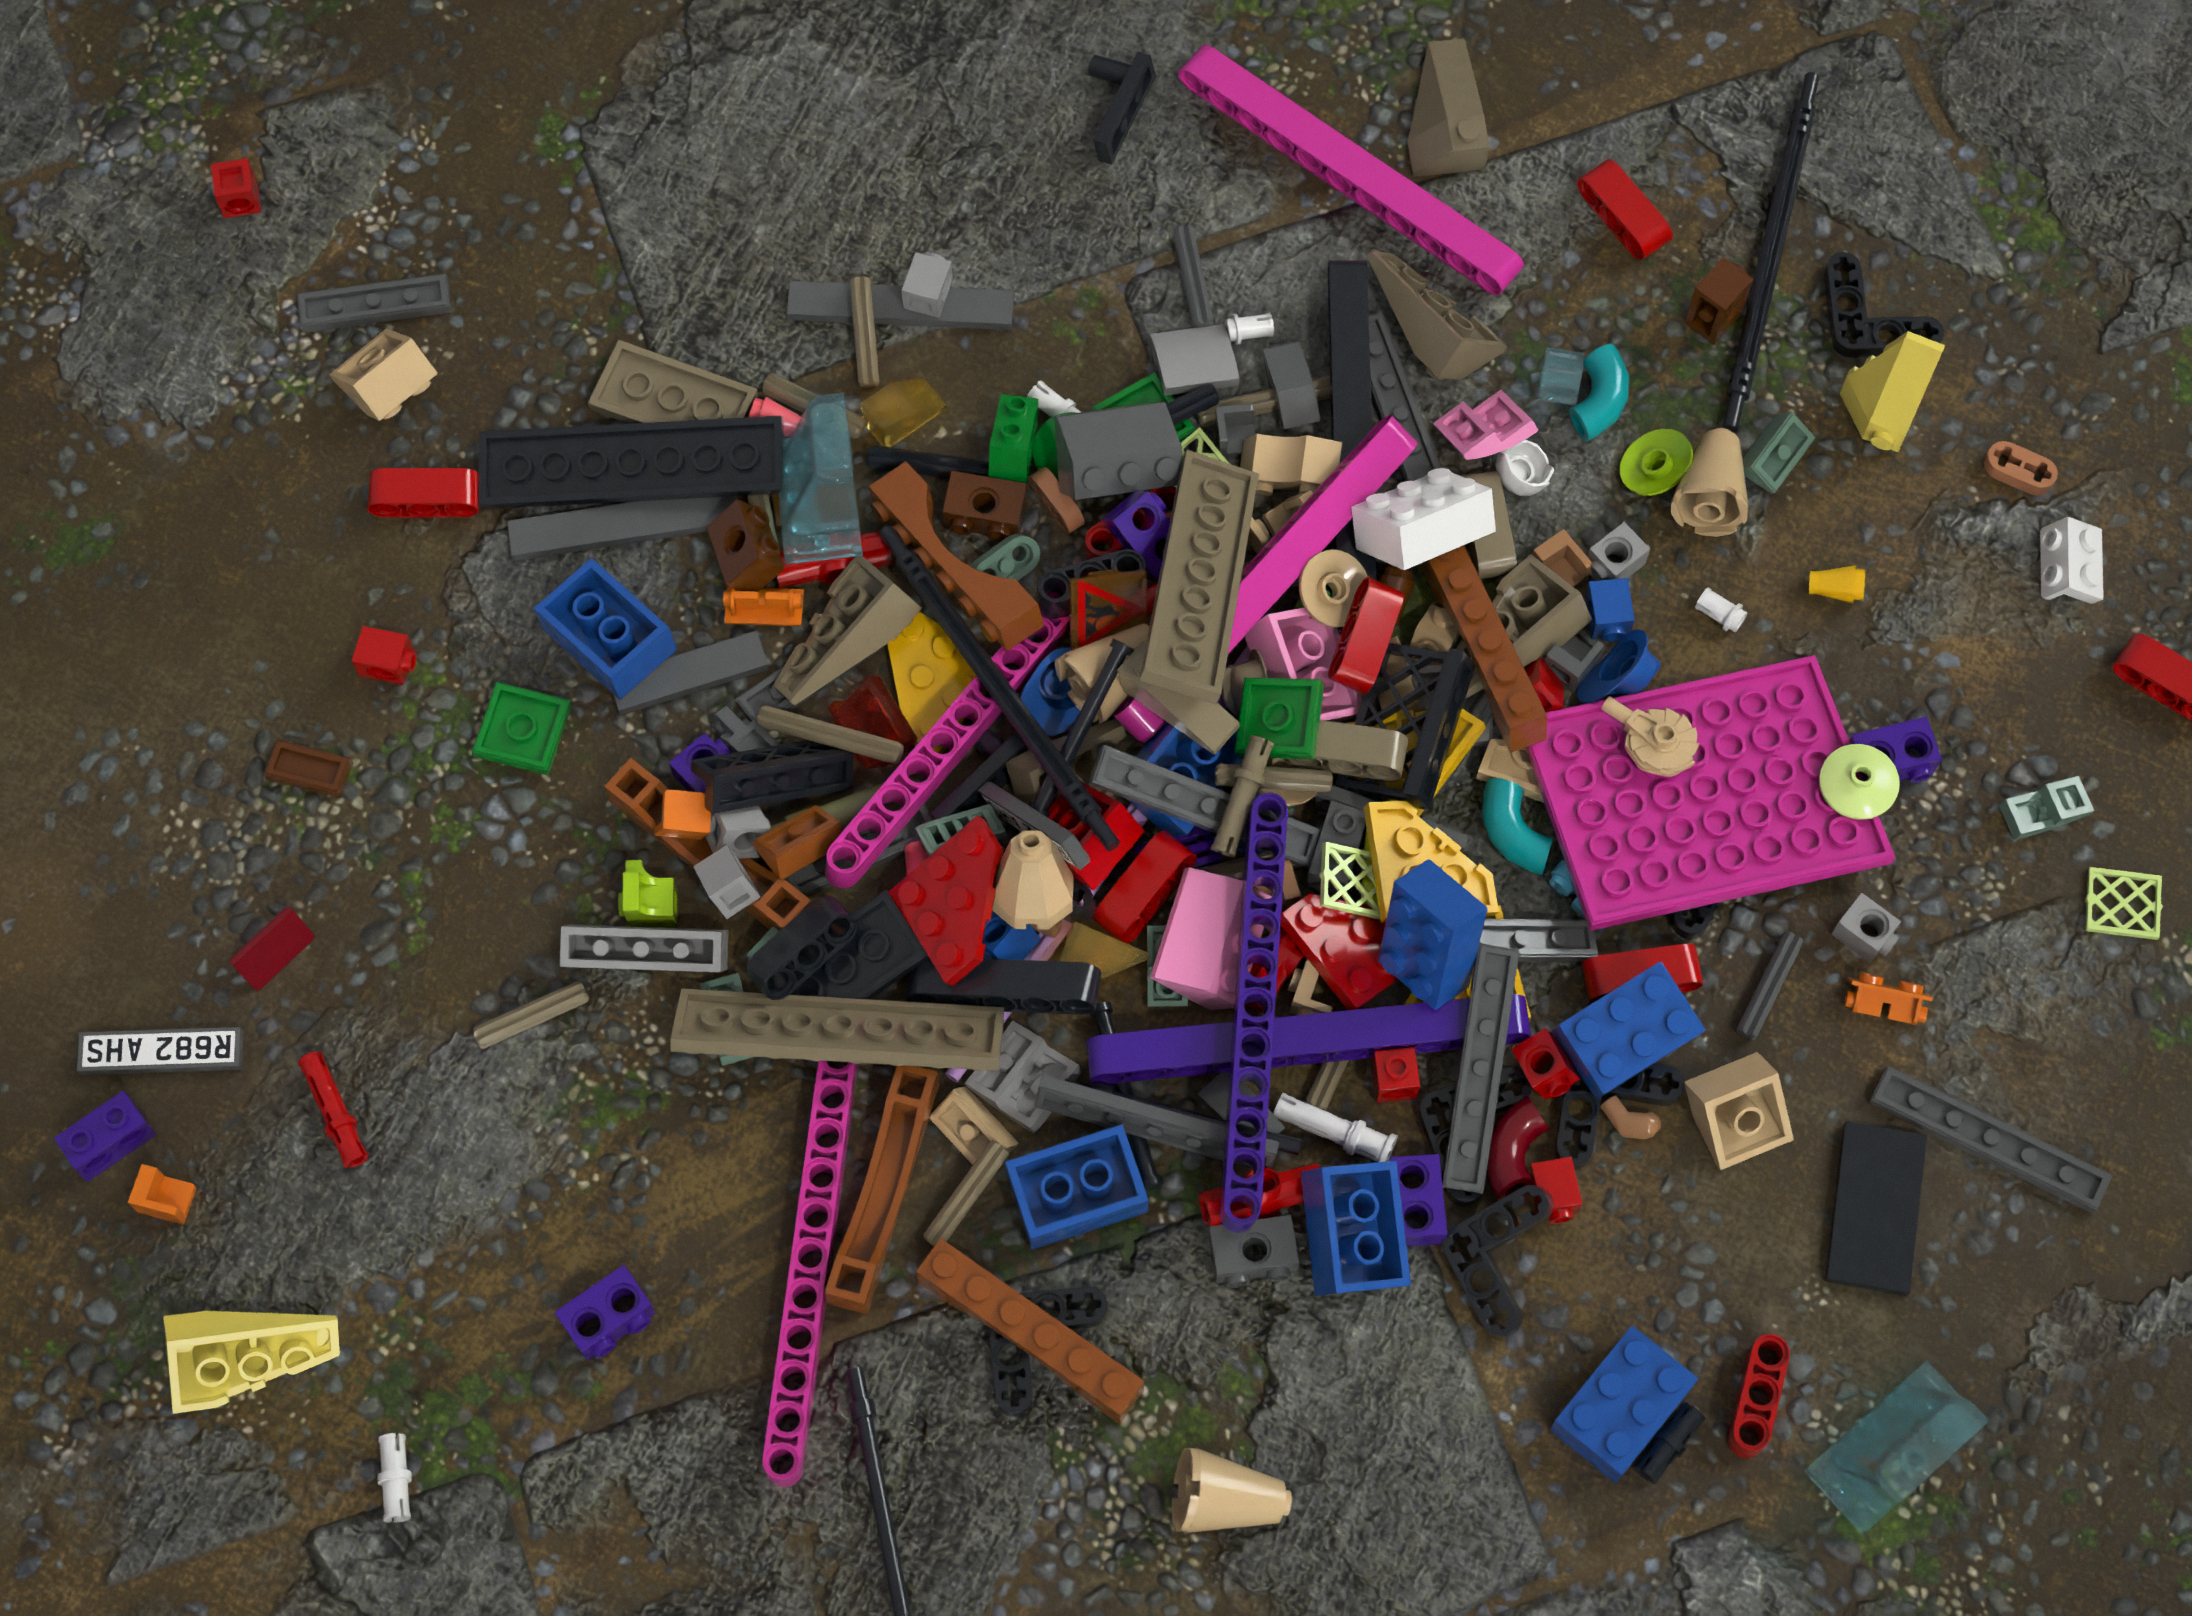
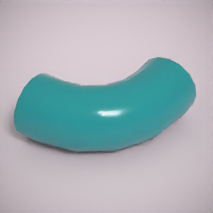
M1614 344L1603 345L1585 358L1583 367L1592 382L1591 392L1581 403L1569 409L1571 422L1577 434L1585 442L1598 437L1616 423L1628 401L1629 374L1621 354Z
M1501 778L1488 779L1483 791L1481 817L1490 842L1508 862L1528 872L1542 876L1553 837L1542 835L1532 830L1523 821L1521 802L1524 789L1520 785Z

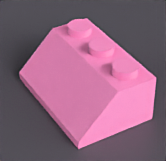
M1304 607L1268 614L1260 619L1245 635L1249 651L1251 652L1252 649H1256L1261 654L1268 678L1322 680L1324 690L1320 720L1341 723L1358 716L1362 703L1361 694L1328 678L1329 666L1340 638L1337 628L1328 627L1317 622Z
M1190 867L1184 868L1150 975L1151 979L1208 1010L1234 1008L1243 880ZM1256 887L1252 888L1253 893L1258 898H1271L1270 895ZM1259 924L1250 926L1251 933L1255 937L1261 938L1264 926ZM1253 963L1247 966V970L1249 973L1251 971Z

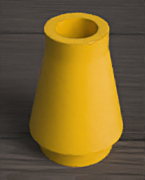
M1856 565L1823 571H1810L1809 594H1817L1854 604V600H1864L1865 569H1856Z

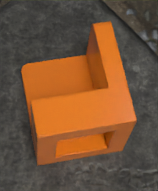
M666 790L663 793L662 822L655 826L654 835L689 839H702L710 833L711 812L705 809V793Z
M141 1164L128 1204L138 1213L184 1225L196 1192V1186L189 1182L166 1177L158 1168Z

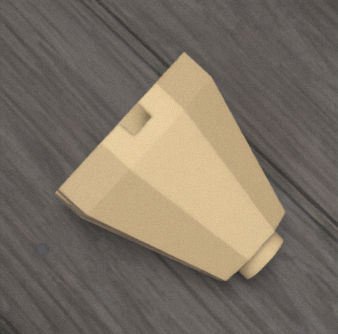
M1023 830L1011 839L1001 858L1000 865L996 868L993 882L996 894L992 911L1014 929H1026V924H1037V929L1048 930L1073 912V874L1048 836L1041 831Z

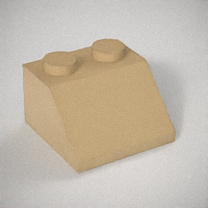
M386 328L330 373L329 376L366 415L380 421L382 419H389L397 414L402 408L401 403L411 395L416 396L425 391L431 384L430 380L438 373L412 338Z
M1758 1052L1684 1082L1692 1116L1720 1170L1794 1140L1779 1074Z

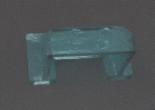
M844 393L821 395L811 400L791 438H784L782 490L779 492V503L786 564L863 555L852 469H854Z
M1926 1360L1804 1472L1857 1530L1864 1535L1985 1426L1989 1420L1971 1401L1962 1398Z

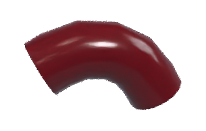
M1528 1095L1509 1108L1497 1120L1492 1131L1486 1175L1497 1201L1521 1187L1534 1185L1533 1179L1525 1166V1155L1530 1144L1550 1128Z

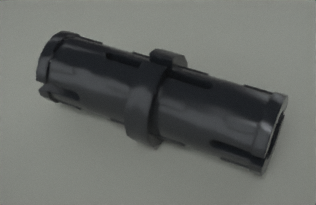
M1684 1402L1665 1429H1659L1655 1434L1654 1439L1656 1441L1634 1467L1635 1471L1646 1481L1650 1480L1651 1484L1656 1485L1676 1457H1681L1686 1451L1684 1446L1704 1422L1705 1416L1692 1405L1690 1407L1689 1403Z

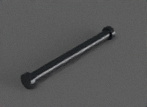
M1112 639L1110 646L1113 648L1060 750V754L1069 766H1071L1118 674L1117 669L1123 664L1126 656H1130L1134 651V648L1117 639ZM1048 775L1034 803L1029 802L1028 804L1046 817H1049L1051 813L1048 809L1058 791V788Z
M1111 1002L1097 1003L1095 1011L1089 1014L1090 1018H1095L1099 1035L1116 1033L1110 1015L1113 1012ZM1130 1082L1114 1084L1117 1092L1134 1096ZM1129 1134L1145 1191L1162 1187L1164 1181L1162 1175H1157L1147 1139Z

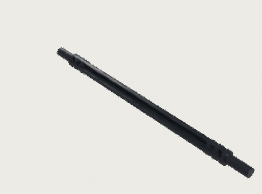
M1812 72L1805 74L1799 102L1795 103L1788 137L1738 350L1732 368L1730 384L1727 390L1729 402L1723 428L1733 433L1738 431L1744 401H1747L1750 396L1803 161L1816 112V107L1813 104L1820 77Z
M892 526L884 527L879 532V536L896 558L895 565L902 572L910 586L916 591L1059 789L1063 798L1069 803L1073 812L1077 814L1081 823L1089 825L1107 851L1116 849L1120 841L1101 816V807L1094 801L1093 796L1087 791L1085 785L1079 780L933 579L926 566L920 561L915 551L908 550Z

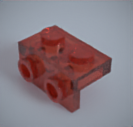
M880 675L869 676L847 700L833 701L828 706L836 725L897 741L904 746V752L918 739ZM854 753L865 769L892 765L889 762Z

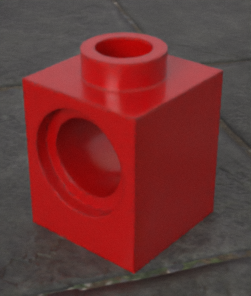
M248 158L211 164L214 197L224 218L261 213L258 180Z
M362 626L352 658V663L358 675L404 685L407 673L414 671L417 661V651L414 650L408 635Z
M1547 1028L1512 1048L1531 1087L1545 1100L1565 1094L1572 1084L1580 1080L1569 1057L1556 1037ZM1554 1061L1552 1068L1542 1074L1545 1064Z
M1415 1047L1374 1051L1371 1068L1376 1104L1416 1100L1420 1089Z
M1572 1156L1532 1163L1528 1173L1533 1179V1186L1546 1189L1551 1194L1554 1202L1553 1211L1548 1218L1550 1224L1564 1223L1574 1219V1214H1578L1583 1203ZM1532 1197L1537 1215L1539 1213L1537 1206L1542 1202L1541 1197Z

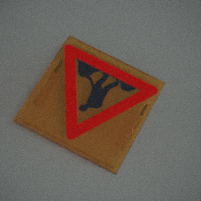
M1114 569L1090 572L1088 577L1070 579L1071 651L1137 625L1146 624V570L1121 573Z

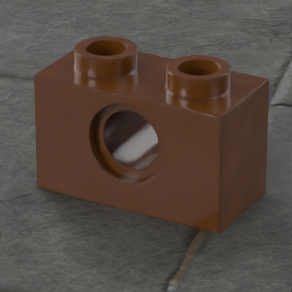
M1723 257L1695 287L1684 324L1714 345L1741 316L1753 278L1748 275L1742 266L1735 263L1732 264Z
M951 471L942 511L944 528L950 529V531L959 535H970L971 533L987 535L990 539L1000 542L1012 534H1021L1028 501L1027 483ZM982 505H988L993 508L988 513L976 511Z
M738 499L706 527L726 585L739 591L759 592L785 568L779 554L780 547L774 540L769 525L770 519L767 513L759 506H752Z

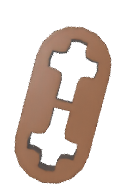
M2000 441L1993 444L1984 459V468L1988 475L2031 495L2040 496L2048 493L2057 480V467L2051 460L2011 442ZM2001 455L2008 457L2005 467L1998 464ZM2037 470L2044 473L2041 482L2033 480Z
M1042 467L1028 476V482L1034 494L1063 532L1070 534L1085 524L1080 509L1071 497L1060 492L1059 481L1047 467Z

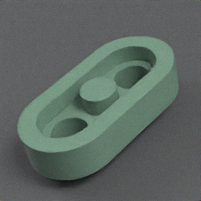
M1012 534L976 559L970 567L981 572L989 568L990 575L1016 579L1018 581L1037 566L1040 559V549L1032 538L1023 534ZM1019 546L1021 553L1018 558L1013 559L1012 552Z

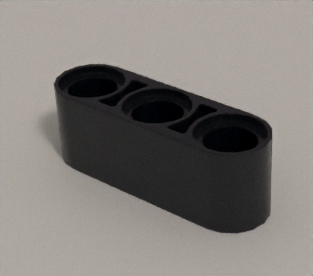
M1125 549L1048 571L1039 578L1034 600L1038 603L1041 615L1044 618L1058 619L1078 613L1079 581H1092L1097 584V588L1123 598L1137 592L1136 588L1141 586L1146 568L1145 560L1138 552ZM1118 571H1130L1134 576L1125 577L1119 574ZM1053 591L1060 594L1061 597L1054 599L1048 597L1045 593ZM1085 591L1086 595L1091 597V602L1086 606L1099 607L1112 603Z
M833 896L819 897L753 954L746 966L747 974L766 997L771 1000L784 999L854 937L857 930V922Z

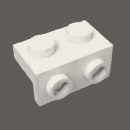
M2065 517L2043 527L2040 531L2041 597L2051 600L2065 594L2090 604L2103 600L2102 529L2071 517Z

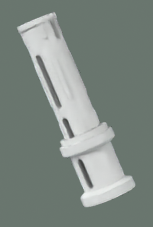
M1282 1093L1273 1113L1278 1119L1342 1145L1343 1150L1351 1156L1357 1153L1376 1162L1389 1161L1398 1138L1396 1134L1391 1133L1387 1136L1366 1127L1365 1121L1355 1120L1350 1122L1313 1105L1299 1101L1285 1093Z

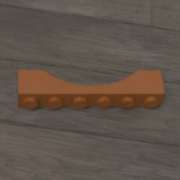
M906 461L869 486L874 501L870 504V507L878 520L882 523L885 521L890 523L905 546L909 544L918 555L920 561L926 566V569H932L941 589L946 594L952 592L958 598L957 603L963 613L968 618L974 616L980 622L979 627L982 633L991 643L997 641L1007 652L1044 626L1038 603L1016 579L996 577L978 571L958 560L944 547L934 531V503L928 485Z
M1460 546L1423 562L1422 570L1435 598L1449 613L1470 653L1485 690L1495 723L1509 752L1511 753L1547 740V714L1465 546Z
M632 758L604 786L612 805L694 869L693 866L713 854L705 837L702 839H689L654 835L655 826L662 822L663 793L669 789ZM750 858L739 859L761 897L745 907L744 910L769 930L773 926L779 931L782 930L812 903L808 897L785 879L778 878L773 872Z
M903 1065L896 1067L886 1098L865 1182L850 1225L837 1252L826 1286L825 1296L830 1305L868 1315L939 1089L937 1071L919 1066Z
M940 1238L917 1269L918 1283L951 1306L977 1319L1017 1345L1057 1375L1088 1403L1118 1424L1122 1423L1144 1392V1380Z

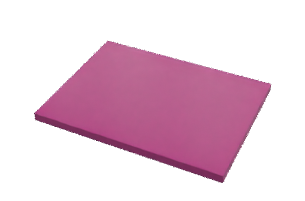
M1815 655L1614 698L1633 712L1636 709L1646 713L1649 709L1664 711L1666 708L1671 709L1681 717L1684 714L1691 723L1692 728L1696 727V743H1699V746L1693 756L1695 764L1672 777H1664L1639 769L1624 747L1627 732L1624 730L1625 725L1601 710L1606 700L1546 712L1547 740L1525 747L1589 931L1892 864L1895 859L1879 816L1867 820L1845 817L1833 810L1822 796L1819 786V775L1824 761L1832 752L1840 747L1850 745V742ZM1856 772V778L1859 781L1865 782L1862 772Z

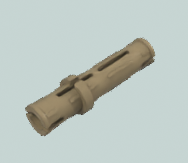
M1250 735L1240 768H1235L1233 777L1236 780L1215 840L1211 845V850L1215 852L1221 851L1220 854L1229 857L1236 856V850L1258 787H1263L1265 782L1263 773L1271 750L1275 745L1269 740L1264 742V738Z

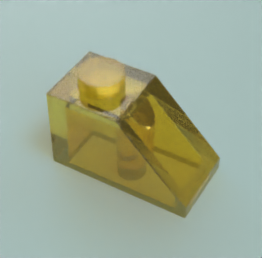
M924 378L891 382L861 402L862 414L866 420L867 428L880 444L886 447H892L947 409V405Z
M1074 922L1071 924L1056 961L1092 964L1101 970V979H1104L1145 962L1149 953Z

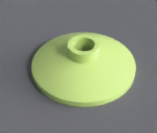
M1850 744L1838 748L1827 757L1820 770L1819 786L1825 801L1837 813L1851 819L1867 820L1882 815L1893 805L1899 792V775L1894 763L1882 751L1869 745ZM1863 772L1868 776L1869 780L1865 782L1859 781L1855 773Z

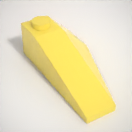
M1907 331L1886 345L1883 353L1877 357L1871 355L1866 359L1862 367L1858 368L1855 366L1849 370L1840 395L1862 439L1870 441L1872 445L1879 449L1899 452L1945 345Z
M200 1311L163 1316L173 1414L217 1408L228 1403L229 1397L243 1391L252 1389L255 1392L266 1387L265 1382L286 1373L295 1375L340 1356L337 1315Z

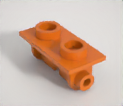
M727 587V590L723 592V606H725L724 624L802 626L804 589L762 588L759 592L739 591L732 587Z
M1862 972L1859 974V979L1848 977L1847 981L1851 985H1856L1854 992L1847 991L1844 1006L1850 1007L1851 1012L1880 1017L1884 1002L1890 1004L1888 1019L1916 1025L1917 1022L1925 1023L1928 1007L1921 1006L1922 1001H1932L1933 997L1923 993V985L1900 981L1899 987L1884 985V977Z

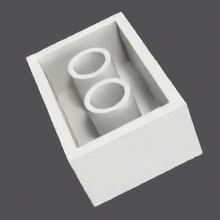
M1445 468L1433 469L1428 472L1427 476L1415 481L1399 483L1397 488L1386 493L1370 495L1366 498V501L1351 507L1356 549L1402 570L1411 568L1496 532L1492 489L1476 483L1474 479L1464 478L1451 473L1449 469Z

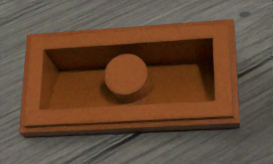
M814 805L752 842L754 848L778 878L785 879L826 855L829 847L842 831L839 820L817 805Z

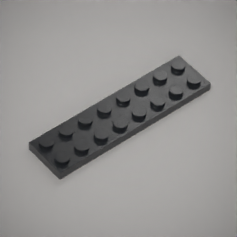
M782 416L479 432V506L481 509L785 494L784 419Z

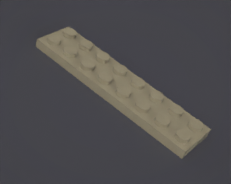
M1186 450L1179 472L1139 680L1216 705L1221 696L1259 474Z
M681 989L670 1037L671 1052H686L689 1054L703 1053L733 1057L754 1056L771 1059L788 1058L810 1061H839L854 1064L873 1063L890 1064L893 1066H924L937 1069L958 1068L975 1071H999L1004 1007L788 995L784 999L771 1000L764 993Z

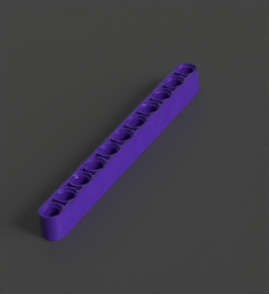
M1272 792L1263 793L1254 800L1247 820L1220 1200V1220L1225 1228L1234 1233H1244L1250 1230L1258 1219L1262 1208L1288 807L1285 800L1280 795ZM1265 809L1275 813L1277 820L1266 822L1260 818L1258 812ZM1263 847L1273 852L1275 858L1269 861L1262 860L1257 856L1255 850ZM1264 886L1270 890L1272 897L1260 899L1255 896L1252 888ZM1256 924L1263 925L1269 931L1270 936L1267 938H1257L1251 933L1250 926ZM1252 963L1261 964L1267 971V975L1261 978L1254 977L1248 972L1247 966ZM1250 1002L1258 1003L1262 1006L1264 1015L1252 1017L1245 1011L1244 1005ZM1245 1042L1256 1043L1260 1047L1262 1055L1258 1057L1246 1055L1242 1050L1241 1044ZM1245 1081L1254 1083L1259 1090V1095L1255 1097L1243 1095L1239 1090L1238 1084ZM1241 1121L1250 1122L1256 1129V1135L1249 1138L1241 1136L1236 1130V1124ZM1241 1161L1248 1163L1252 1167L1254 1175L1250 1178L1239 1177L1233 1170V1164ZM1234 1202L1246 1204L1250 1209L1251 1217L1247 1219L1236 1218L1230 1211V1205Z
M1513 994L1505 1045L1520 1043L1531 1037L1526 998L1523 995ZM1469 998L1450 1000L1437 1010L1431 1008L1427 1003L1276 1017L1274 1018L1271 1068L1373 1058L1374 1051L1415 1047L1416 1054L1462 1049ZM1233 1022L1104 1034L1091 1037L1086 1041L1090 1081L1094 1084L1098 1082L1102 1084H1115L1230 1072ZM1245 1042L1241 1044L1242 1050L1246 1055L1250 1057L1262 1055L1261 1049L1256 1043Z

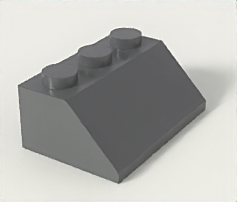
M1165 402L1054 416L1059 489L1061 493L1074 500L1177 485L1183 463L1182 446Z

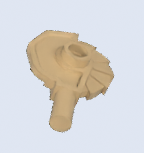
M1610 696L1606 699L1601 710L1625 725L1624 730L1627 732L1624 747L1640 770L1664 777H1672L1695 764L1693 756L1699 746V743H1696L1697 731L1696 727L1692 728L1691 723L1684 714L1681 717L1678 713L1668 708L1665 711L1649 709L1646 713L1636 709L1633 712Z

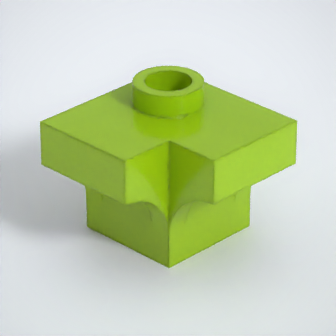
M626 860L625 873H623V893L618 895L619 916L626 918L628 926L678 928V890L674 878L653 877L645 871L642 860Z

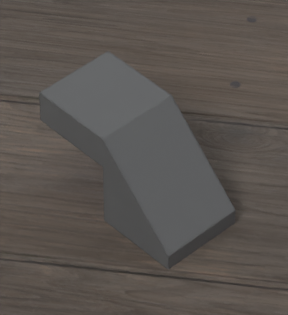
M1294 341L1263 348L1262 354L1268 385L1275 392L1281 427L1288 429L1321 421L1314 383L1300 342Z

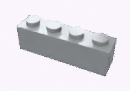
M569 924L561 926L560 967L723 972L728 970L729 930Z

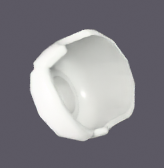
M1526 439L1515 446L1501 451L1495 465L1504 487L1519 496H1531L1543 490L1550 484L1549 480L1554 472V468L1549 465L1545 452L1538 444Z

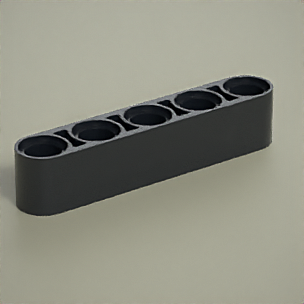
M929 958L911 971L906 1001L1004 1007V1012L1086 1015L1093 1013L1096 1009L1102 972L1098 967L1084 962L983 959L978 966L958 983L951 986L943 981Z

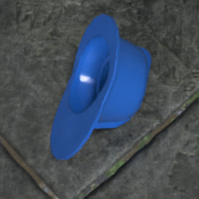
M1636 629L1627 633L1592 668L1578 686L1577 698L1580 702L1586 704L1596 702L1608 694L1621 697L1639 693L1646 688L1660 669L1661 664L1647 648L1648 636L1644 630Z
M1063 647L1048 654L1038 665L1020 696V699L1041 728L1050 736L1066 731L1080 713V710L1067 694V692L1072 690L1067 678L1060 682L1055 669L1056 658L1076 648Z

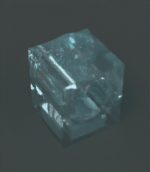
M1550 347L1546 348L1539 386V400L1576 406L1583 372L1584 353Z

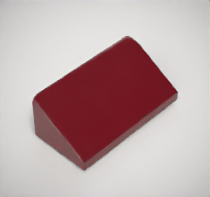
M288 906L244 945L229 962L254 990L259 991L304 950L315 937L293 909Z

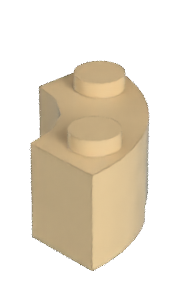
M1255 434L1243 440L1240 468L1259 474L1256 494L1272 495L1273 489L1299 491V493L1312 490L1314 493L1340 464L1342 442L1309 435L1279 437Z

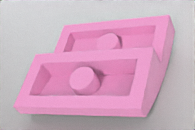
M1502 390L1496 392L1473 410L1463 401L1433 423L1435 428L1466 460L1482 458L1504 451L1539 431L1533 420Z

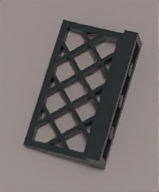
M1393 643L1388 644L1375 683L1363 697L1355 725L1374 727L1379 724L1380 728L1387 729L1383 720L1401 709L1404 711L1409 723L1396 731L1407 735L1415 730L1419 739L1416 747L1408 751L1405 756L1403 768L1407 776L1403 788L1388 787L1384 780L1379 779L1349 780L1350 775L1338 774L1335 782L1337 787L1347 791L1407 801L1414 808L1430 810L1475 670V665L1465 651L1450 648L1449 652L1446 653ZM1390 655L1405 657L1409 665L1389 677L1385 669ZM1431 662L1442 663L1440 674L1425 683L1418 670ZM1414 673L1421 686L1401 698L1394 685ZM1390 688L1397 701L1377 712L1374 707L1376 696ZM1426 694L1430 700L1428 711L1413 719L1407 706Z

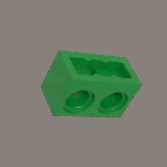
M1001 394L990 441L988 477L1027 483L1033 455L1034 439L1037 434L1039 399Z

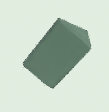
M1792 411L1775 415L1742 459L1745 477L1771 494L1775 493L1816 437Z

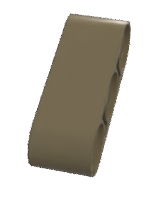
M1498 471L1460 475L1464 478L1474 479L1476 483L1491 488L1493 496L1496 532L1469 543L1472 563L1480 579L1506 576L1517 566V560L1500 474Z
M1320 720L1315 760L1288 759V761L1292 765L1303 769L1329 770L1336 774L1394 781L1402 776L1409 739L1403 733L1394 730Z

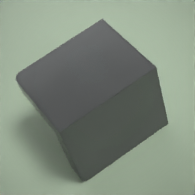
M1254 404L1216 407L1215 432L1217 449L1226 460L1241 459L1243 440L1255 435Z
M1573 636L1561 647L1555 644L1546 655L1545 663L1559 677L1564 686L1574 692L1601 659L1605 644L1598 640L1593 648Z

